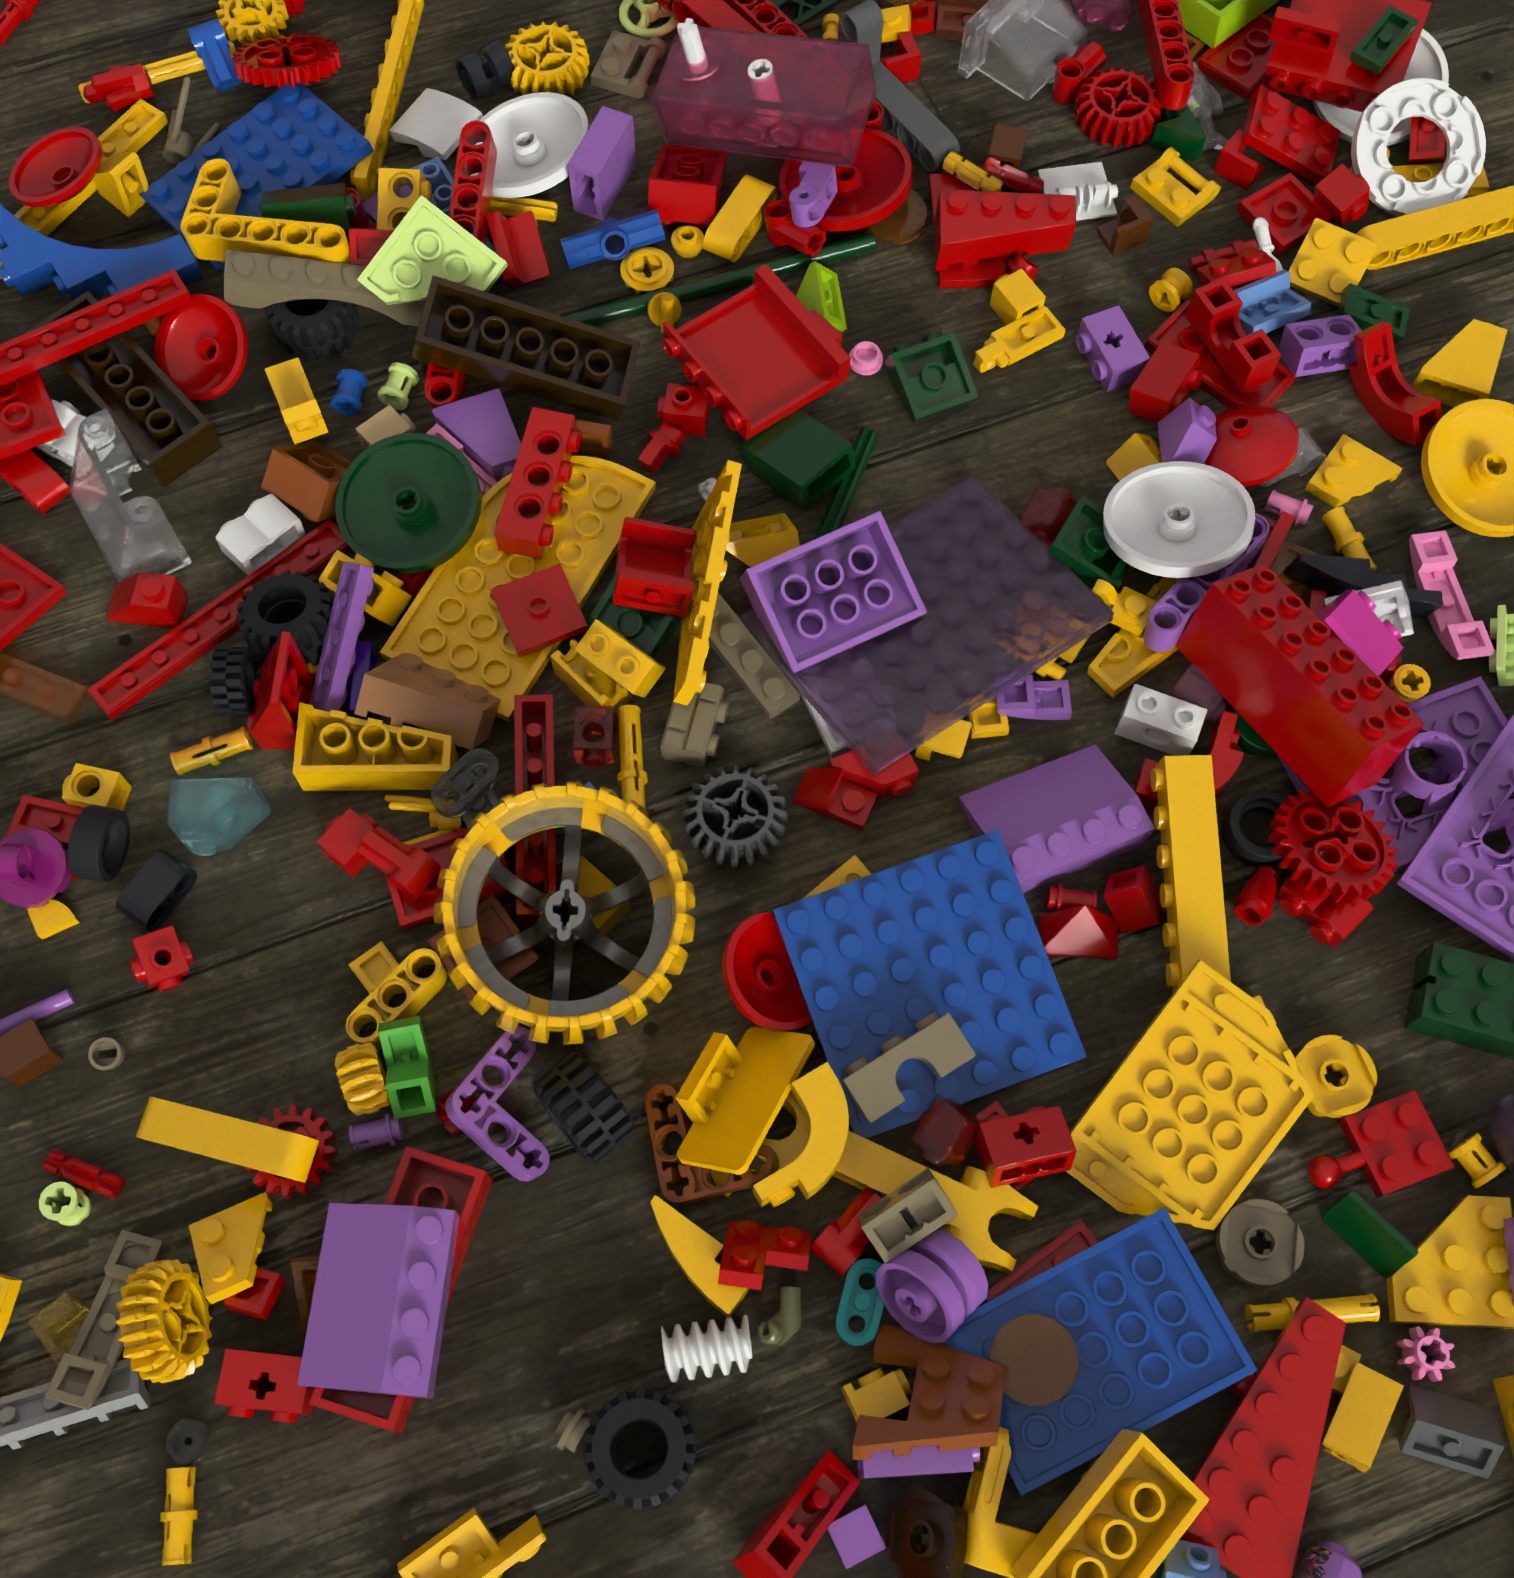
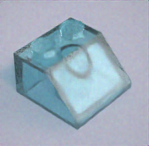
M252 777L171 780L167 825L188 850L196 855L210 856L214 855L216 851H229L271 814L270 804Z

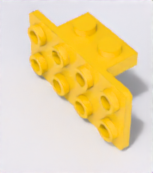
M751 1027L745 1032L736 1048L727 1034L713 1032L675 1097L693 1122L676 1153L680 1162L736 1175L745 1173L791 1090V1083L798 1078L815 1046L813 1038L809 1034L788 1031L778 1032L765 1028Z

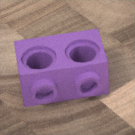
M1349 314L1285 324L1278 351L1295 377L1349 369L1350 364L1357 361L1354 335L1362 332V330Z

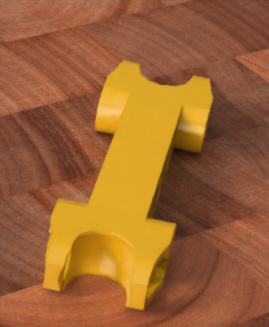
M789 1092L782 1107L793 1115L796 1129L789 1137L773 1140L764 1138L762 1142L763 1145L771 1147L777 1153L779 1158L778 1170L799 1157L809 1140L808 1123L791 1092ZM848 1130L847 1141L841 1160L832 1176L862 1191L867 1188L876 1193L880 1198H884L927 1169V1167ZM756 1153V1156H757V1157H759V1158L762 1159L764 1162H766V1158H765V1157L758 1156L757 1153ZM967 1166L960 1182L930 1169L958 1213L956 1217L942 1225L940 1229L961 1240L975 1255L981 1266L1010 1274L1017 1260L992 1242L988 1232L989 1220L1000 1213L1013 1215L1020 1219L1032 1220L1039 1206L1021 1195L1009 1184L991 1188L985 1171Z

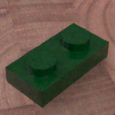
M1390 5L1353 49L1350 61L1379 75L1416 30L1419 20Z
M1350 283L1342 291L1337 316L1349 314L1359 328L1363 330L1380 321L1391 323L1393 342L1398 343L1405 336L1410 308Z

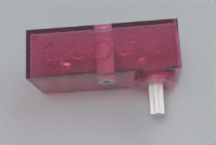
M686 18L685 23H678L676 35L651 99L667 144L852 167L877 91L868 44L702 27L694 24L693 19Z

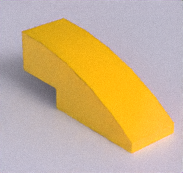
M655 1195L650 1203L660 1232L673 1258L688 1280L703 1297L724 1316L731 1317L749 1291V1288L718 1284L720 1264L717 1261L723 1254L724 1245Z

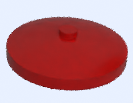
M862 127L835 129L807 140L786 159L779 177L782 200L789 201L791 191L800 185L798 170L803 161L835 166L838 192L820 222L816 224V226L825 231L833 232L864 228L891 215L907 198L913 181L911 159L903 144L885 132Z

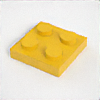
M1315 218L1289 269L1290 286L1339 307L1343 289L1350 283L1358 286L1379 244L1319 218Z

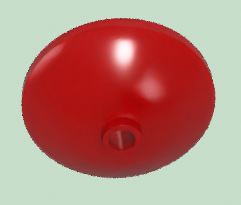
M83 127L63 128L40 138L27 148L14 164L9 176L10 192L17 201L30 207H50L76 197L89 185L98 172L103 153L101 142L91 130Z
M199 294L190 296L193 302L172 310L164 316L155 339V361L158 367L189 400L201 402L222 396L237 382L246 363L248 340L243 321L230 304L211 295Z
M1243 405L1222 411L1215 415L1217 440L1204 464L1224 471L1239 481L1244 487L1264 483L1282 473L1295 459L1300 443L1297 426L1288 415L1267 406Z
M773 912L758 913L742 921L728 937L722 959L725 985L734 1004L750 1021L772 1031H792L812 1022ZM761 974L764 975L766 983L762 980Z

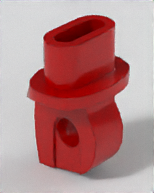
M663 422L657 431L651 430L647 434L649 444L639 456L638 462L645 470L651 473L657 472L667 455L672 457L678 456L680 453L679 446L685 439L684 433Z

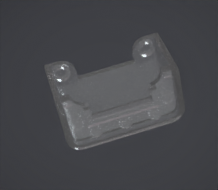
M105 408L88 416L79 425L69 485L70 493L119 583L138 572L168 575L191 564L192 561L155 499L149 496H139L127 502H122L120 496L132 491L129 485L131 472L133 470L137 472L141 468L110 413Z

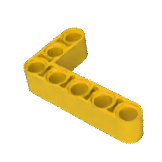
M217 158L211 159L202 165L180 224L181 231L195 257L202 260L225 262V250L228 249L350 264L349 243L344 230L340 226L326 223L234 215L241 197V190L229 163L224 159Z

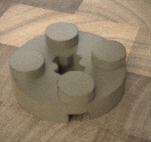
M1264 1199L1245 1201L1229 1209L1218 1224L1215 1242L1217 1253L1220 1257V1264L1225 1272L1233 1275L1244 1284L1253 1287L1273 1286L1288 1279L1300 1267L1305 1248L1303 1233L1298 1225L1295 1226L1293 1220L1287 1215L1289 1212L1281 1205ZM1257 1231L1263 1233L1264 1241L1270 1242V1249L1262 1250L1261 1254L1256 1253L1254 1247L1249 1242L1250 1238L1256 1236Z

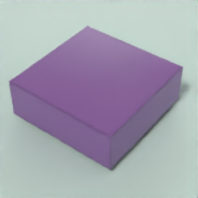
M866 1504L834 1520L827 1529L845 1569L886 1549Z

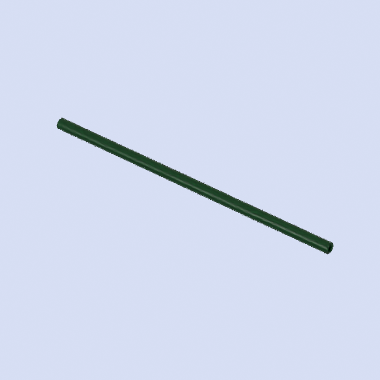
M869 233L824 245L821 252L814 257L798 252L562 317L595 326L647 312V306L651 298L661 292L672 293L678 298L679 302H684L754 283V270L764 264H767L777 276L806 269L814 261L824 264L875 250L876 241L874 235ZM419 360L422 371H427L428 362Z

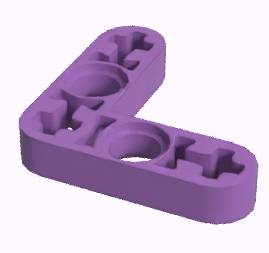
M517 1026L513 1034L506 1031L493 1043L449 1095L445 1110L448 1118L507 1172L519 1181L528 1182L539 1177L547 1170L550 1159L548 1150L495 1102L536 1051V1042L528 1040L529 1030ZM518 1040L522 1044L519 1047V1052L508 1061L502 1058L511 1048L512 1042ZM484 1066H493L500 1072L501 1082L499 1085L491 1086L484 1081L482 1077ZM476 1090L481 1095L472 1103L471 1110L465 1114L460 1109L463 1104L462 1101ZM495 1122L503 1125L507 1132L505 1143L498 1144L491 1140L488 1134L490 1123ZM518 1140L520 1144L514 1148L515 1151L508 1154L506 1150ZM531 1153L534 1156L532 1160L533 1166L527 1169L523 1166L524 1156Z

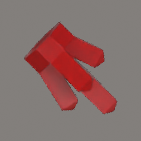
M139 63L131 66L110 65L108 72L94 75L91 84L84 86L83 96L91 104L106 100L107 107L116 112L137 102L140 98L153 97L155 93L144 63Z

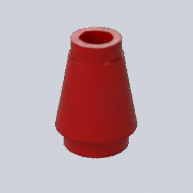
M1267 866L1258 867L1257 871L1234 899V913L1241 921L1257 926L1262 925L1265 920L1272 916L1278 881L1280 879V875L1276 870Z

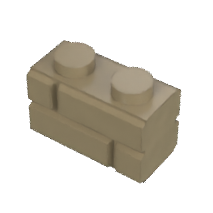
M705 682L702 692H696L688 706L676 702L672 703L660 744L661 757L666 760L679 763L684 762L687 765L703 768L706 766L708 756H716L720 735L715 734L717 723H725L729 708V701H724V688L722 686Z

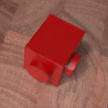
M1343 163L1315 185V197L1334 216L1333 220L1341 228L1350 221L1354 222L1360 219L1368 209L1370 191L1368 182L1359 174L1355 176Z
M668 383L666 396L659 397L657 417L663 418V422L679 429L684 435L706 437L710 404L705 399L703 390L699 386Z
M349 808L343 815H338L331 820L326 828V832L316 842L326 857L353 878L368 863L357 852L361 840L369 830L375 829L379 824L368 814L364 813L360 817Z

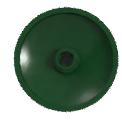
M403 433L384 438L372 444L352 461L338 486L335 514L339 530L346 543L355 553L371 561L375 568L397 574L419 573L445 563L466 545L479 521L482 493L474 469L467 458L454 445L429 434Z

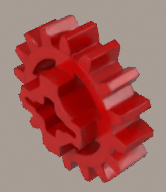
M290 1105L288 1115H284L281 1110L275 1108L273 1109L274 1119L269 1122L261 1117L258 1119L261 1125L281 1130L288 1126L298 1125L299 1127L295 1131L288 1132L319 1140L317 1155L314 1162H312L306 1183L278 1178V1175L245 1167V1169L250 1173H257L252 1181L259 1187L267 1184L266 1192L272 1196H275L280 1188L282 1196L287 1199H292L294 1189H298L301 1194L307 1196L309 1195L308 1184L311 1182L320 1187L324 1185L320 1177L322 1171H334V1168L327 1160L328 1157L338 1156L339 1151L328 1145L337 1138L336 1134L332 1130L324 1131L329 1122L324 1117L315 1120L316 1113L311 1108H307L302 1116L300 1109L296 1105Z

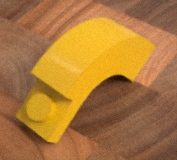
M297 357L265 368L294 445L329 433L299 358Z
M828 1062L791 1083L790 1092L808 1123L809 1140L803 1152L793 1162L753 1185V1194L761 1207L771 1202L773 1207L786 1202L795 1195L793 1188L796 1186L799 1187L805 1199H809L824 1187L838 1167L847 1141L849 1114L842 1086Z

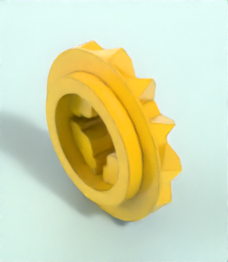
M637 248L629 252L622 260L620 266L621 278H623L626 288H634L637 294L641 291L654 292L657 289H665L669 282H673L674 264L671 257L658 248ZM644 264H647L652 272L650 278L645 277L643 269H645Z

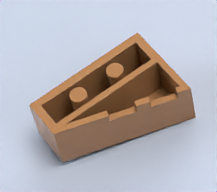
M402 653L364 674L354 714L366 717L369 711L391 718L390 725L401 728L405 722L425 728L428 731L450 735L455 745L473 750L490 738L501 699L489 694L488 690L484 687L470 685L457 679L455 674L448 670L437 669L424 663L422 658L417 655Z

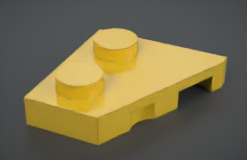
M1343 434L1304 490L1336 508L1349 502L1354 496H1362L1372 491L1376 485L1382 482L1396 480L1403 468Z
M267 1192L188 1225L204 1295L211 1305L253 1286L258 1267L256 1259L262 1251L265 1239L262 1228L266 1212L272 1211L273 1207L272 1199Z

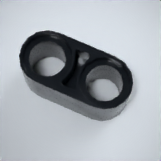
M158 851L146 862L119 895L116 909L149 932L155 931L167 920L193 888L197 880V872L167 851Z

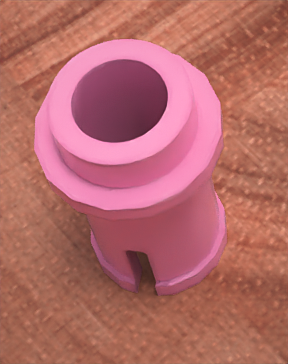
M1273 490L1264 511L1280 516L1282 511L1296 517L1294 526H1297L1298 523L1305 526L1314 505L1308 504V499L1300 501Z

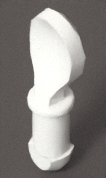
M1258 217L1252 225L1258 248L1265 251L1276 261V272L1281 271L1283 268L1280 261L1271 253L1275 247L1271 242L1268 229L1269 224L1265 218Z

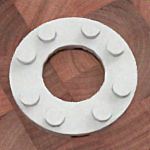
M1415 78L1397 83L1374 98L1365 108L1356 124L1351 144L1355 176L1361 175L1370 186L1369 199L1379 208L1390 214L1400 217L1461 200L1468 194L1467 191L1481 173L1486 153V138L1482 120L1472 102L1466 96L1462 97L1449 88V84L1430 78ZM1408 117H1424L1433 121L1443 131L1447 142V158L1443 168L1434 178L1426 182L1407 181L1402 175L1396 174L1387 158V141L1391 131L1400 121Z

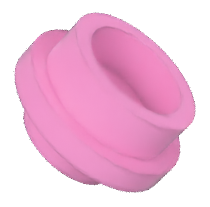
M860 342L849 354L851 357L850 367L858 374L872 375L882 367L883 354L873 342Z

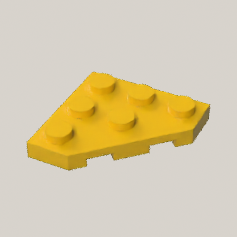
M1468 1195L1463 1197L1451 1209L1452 1211L1419 1243L1416 1247L1419 1253L1386 1279L1390 1323L1514 1329V1306L1512 1290L1509 1285L1510 1272L1507 1246L1504 1241V1219L1512 1218L1510 1197Z

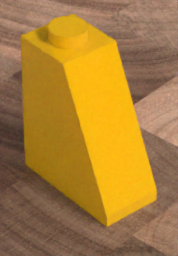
M1473 319L1421 368L1411 387L1421 394L1438 398L1440 403L1451 407H1456L1472 400L1487 399L1508 329Z

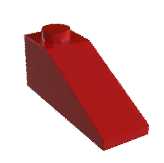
M831 1450L826 1451L759 1525L733 1559L732 1563L746 1578H793L861 1482Z

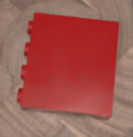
M1293 0L1289 9H1296L1300 12L1311 14L1316 0ZM1324 0L1341 26L1333 55L1276 41L1267 64L1263 86L1276 92H1285L1304 97L1307 100H1316L1335 105L1339 108L1363 112L1379 94L1404 80L1432 3L1422 0ZM1391 5L1419 21L1416 30L1380 74L1376 75L1350 61L1353 49Z
M767 264L754 270V284L676 330L668 321L663 322V339L661 342L666 354L671 359L675 358L680 363L687 379L692 383L696 382L703 390L707 402L712 407L716 406L724 415L729 428L734 432L738 431L746 441L848 380L851 357Z

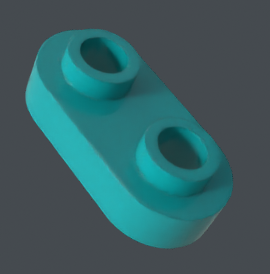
M865 1258L856 1261L846 1275L835 1319V1330L840 1340L852 1347H862L870 1343L876 1336L884 1304L880 1299L875 1282L876 1271L882 1264L874 1259ZM862 1275H870L874 1279V1287L872 1289L864 1290L860 1287L859 1278ZM852 1317L861 1318L864 1322L863 1331L860 1333L852 1332L848 1326L849 1319Z

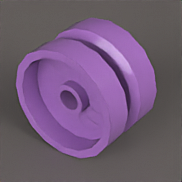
M939 1228L886 1264L884 1262L876 1271L875 1284L880 1299L890 1315L905 1330L917 1338L930 1343L945 1342L964 1322V1318H967L987 1298L988 1282L984 1269L975 1255L961 1240Z

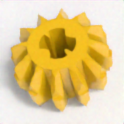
M370 1042L362 1045L358 1043L347 1047V1050L337 1053L335 1059L336 1074L348 1109L356 1116L365 1113L368 1115L380 1111V1108L388 1106L390 1100L386 1088V1071L376 1047Z

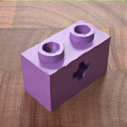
M1118 305L1082 318L1078 334L1076 335V345L1079 352L1085 354L1091 364L1094 378L1102 383L1106 392L1134 383L1150 360V356L1120 306Z

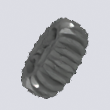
M735 764L732 768V773L726 774L725 770L720 766L717 769V778L706 773L703 776L705 785L695 783L692 787L694 795H687L685 803L689 809L683 811V820L688 822L685 825V833L688 836H693L691 845L694 849L703 847L702 856L705 859L715 853L716 864L719 866L724 863L725 858L731 859V866L734 868L738 866L740 858H744L746 864L751 866L754 862L753 854L765 859L768 853L766 847L776 849L778 847V839L776 837L784 836L785 826L782 823L787 821V812L782 810V808L785 807V798L777 796L779 792L777 784L767 786L768 776L765 773L755 779L752 767L748 768L745 774H740L739 766ZM734 793L730 798H718L725 794ZM749 796L762 805L767 817L759 815L758 810L748 805ZM741 805V817L738 815V820H733L730 827L729 815L732 817V813H737ZM704 815L712 817L713 822L722 826L721 837L708 828L703 818ZM741 834H754L746 839L736 840Z

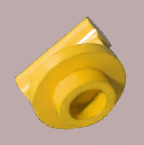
M669 292L656 294L651 298L647 306L650 320L655 325L661 326V333H663V322L668 321L674 328V323L679 319L682 310L678 298Z

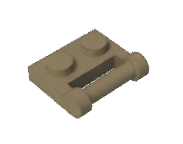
M613 30L590 76L591 86L634 98H643L648 88L647 81L654 66L666 51L665 42L658 37H652L648 40ZM639 56H645L636 76L629 79Z

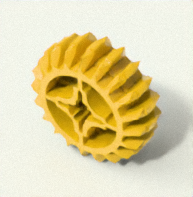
M544 21L539 26H534L530 23L529 29L519 28L518 34L510 35L509 43L505 44V49L515 68L512 72L511 83H509L512 84L515 92H521L523 95L540 92L562 95L567 93L574 96L575 88H582L584 80L588 79L590 60L584 39H580L578 31H571L568 25L560 28L556 21L552 25H546Z
M178 1259L154 1261L137 1268L135 1273L128 1275L127 1285L122 1286L120 1289L123 1300L116 1303V1307L120 1311V1319L115 1323L120 1326L121 1335L118 1341H122L125 1347L123 1358L131 1359V1371H139L142 1380L150 1379L152 1383L172 1382L194 1374L195 1368L203 1365V1355L209 1353L207 1340L213 1335L209 1329V1322L213 1320L208 1311L210 1302L206 1301L203 1286L199 1285L198 1273L191 1272L189 1264H181Z

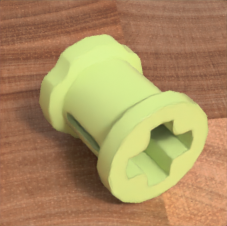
M395 362L390 365L388 380L385 386L378 390L377 397L386 406L390 405L395 410H404L409 403V392L412 386L417 385L419 377L418 373L409 365Z
M61 1181L47 1186L39 1198V1209L42 1215L65 1226L80 1224L83 1219L89 1216L92 1208L91 1199L86 1195L85 1191ZM70 1198H71L70 1204H69V1205L62 1206V1208H61V1210H60L61 1204H62V1203H67V1202H69V1200H70Z

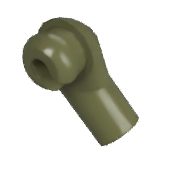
M781 1287L780 1311L767 1322L763 1321L758 1327L760 1341L769 1347L783 1345L799 1331L801 1327L800 1287Z

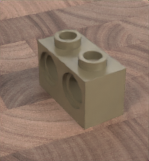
M927 1168L858 1214L861 1228L886 1264L956 1217L958 1213L930 1169Z

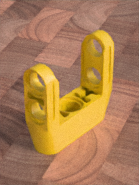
M999 1426L997 1446L980 1447V1461L974 1462L973 1465L974 1471L971 1473L963 1505L967 1515V1547L963 1563L1014 1578L1008 1571L1038 1534L995 1521L1012 1453L1009 1445V1431L1007 1428ZM1098 1457L1092 1460L1089 1468L1082 1474L1081 1480L1098 1460Z

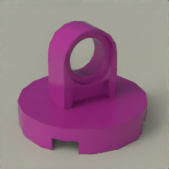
M34 828L18 830L5 837L0 842V898L9 904L29 909L43 907L49 904L48 900L54 898L58 892L62 893L67 888L72 874L68 867V851L65 850L62 842L54 835Z

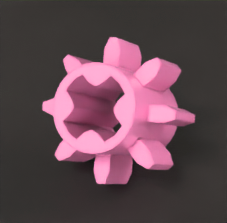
M1419 1326L1410 1328L1409 1334L1412 1340L1402 1339L1396 1342L1402 1348V1358L1397 1363L1398 1365H1406L1412 1370L1411 1379L1414 1381L1422 1379L1426 1373L1431 1382L1441 1381L1442 1374L1439 1369L1455 1368V1364L1449 1360V1350L1454 1348V1345L1452 1343L1446 1344L1439 1338L1440 1329L1438 1328L1430 1329L1426 1335H1424L1423 1330ZM1423 1346L1426 1347L1425 1353L1420 1351L1421 1347ZM1426 1355L1431 1358L1430 1362H1425Z

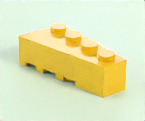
M299 702L292 773L303 791L448 790L443 778L457 772L458 753L452 736L405 725L400 728L384 724L383 720L369 717L368 720L347 716L346 712L332 709L330 712L314 709L313 705Z

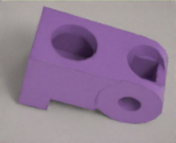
M803 161L798 170L800 185L791 191L789 201L793 223L799 227H811L820 222L838 192L834 165Z

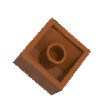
M317 441L273 448L261 488L273 494L283 504L291 505L301 511L302 516L306 519L321 522L336 517L335 500L338 486L346 469L352 462Z

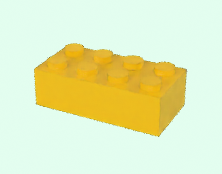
M1122 1428L1008 1572L1014 1578H1150L1210 1499L1142 1432Z

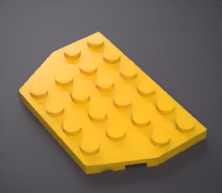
M1198 959L1070 1130L1077 1151L1071 1170L1066 1172L1119 1212L1149 1216L1165 1207L1173 1223L1180 1222L1190 1224L1193 1227L1214 1231L1315 1095L1306 1078L1303 1077L1294 1055L1286 1045L1270 1010Z

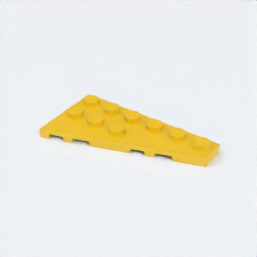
M727 460L692 527L697 532L692 552L691 580H695L687 617H682L673 702L687 706L696 692L701 693L705 685L707 673L703 668L709 650V636L719 583L722 582L727 569V560H724V556L730 539L729 530L742 464Z

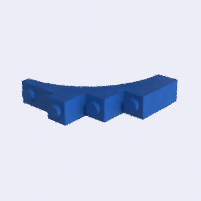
M0 203V262L3 265L0 267V275L7 287L15 285L22 297L53 282L62 296L69 294L72 300H75L87 291L93 297L109 291L110 295L113 296L172 269L176 270L185 287L203 279L197 260L180 234L154 244L128 249H94L75 246L47 237L23 224Z

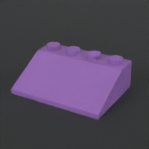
M881 511L748 568L740 577V581L755 613L792 674L927 613Z
M1096 744L958 797V801L976 837L997 829L999 830L1023 893L1144 846L1155 830L1138 795Z
M329 1203L299 1371L298 1386L433 1399L460 1216L455 1210L406 1205Z

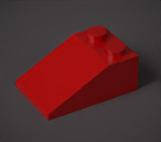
M663 144L649 178L648 211L657 209L662 224L670 225L676 222H684L697 228L708 227L719 210L727 150Z
M282 631L263 663L261 677L256 678L254 682L256 704L254 712L249 713L247 728L248 733L253 736L259 748L295 750L299 702L310 703L315 679L290 632Z

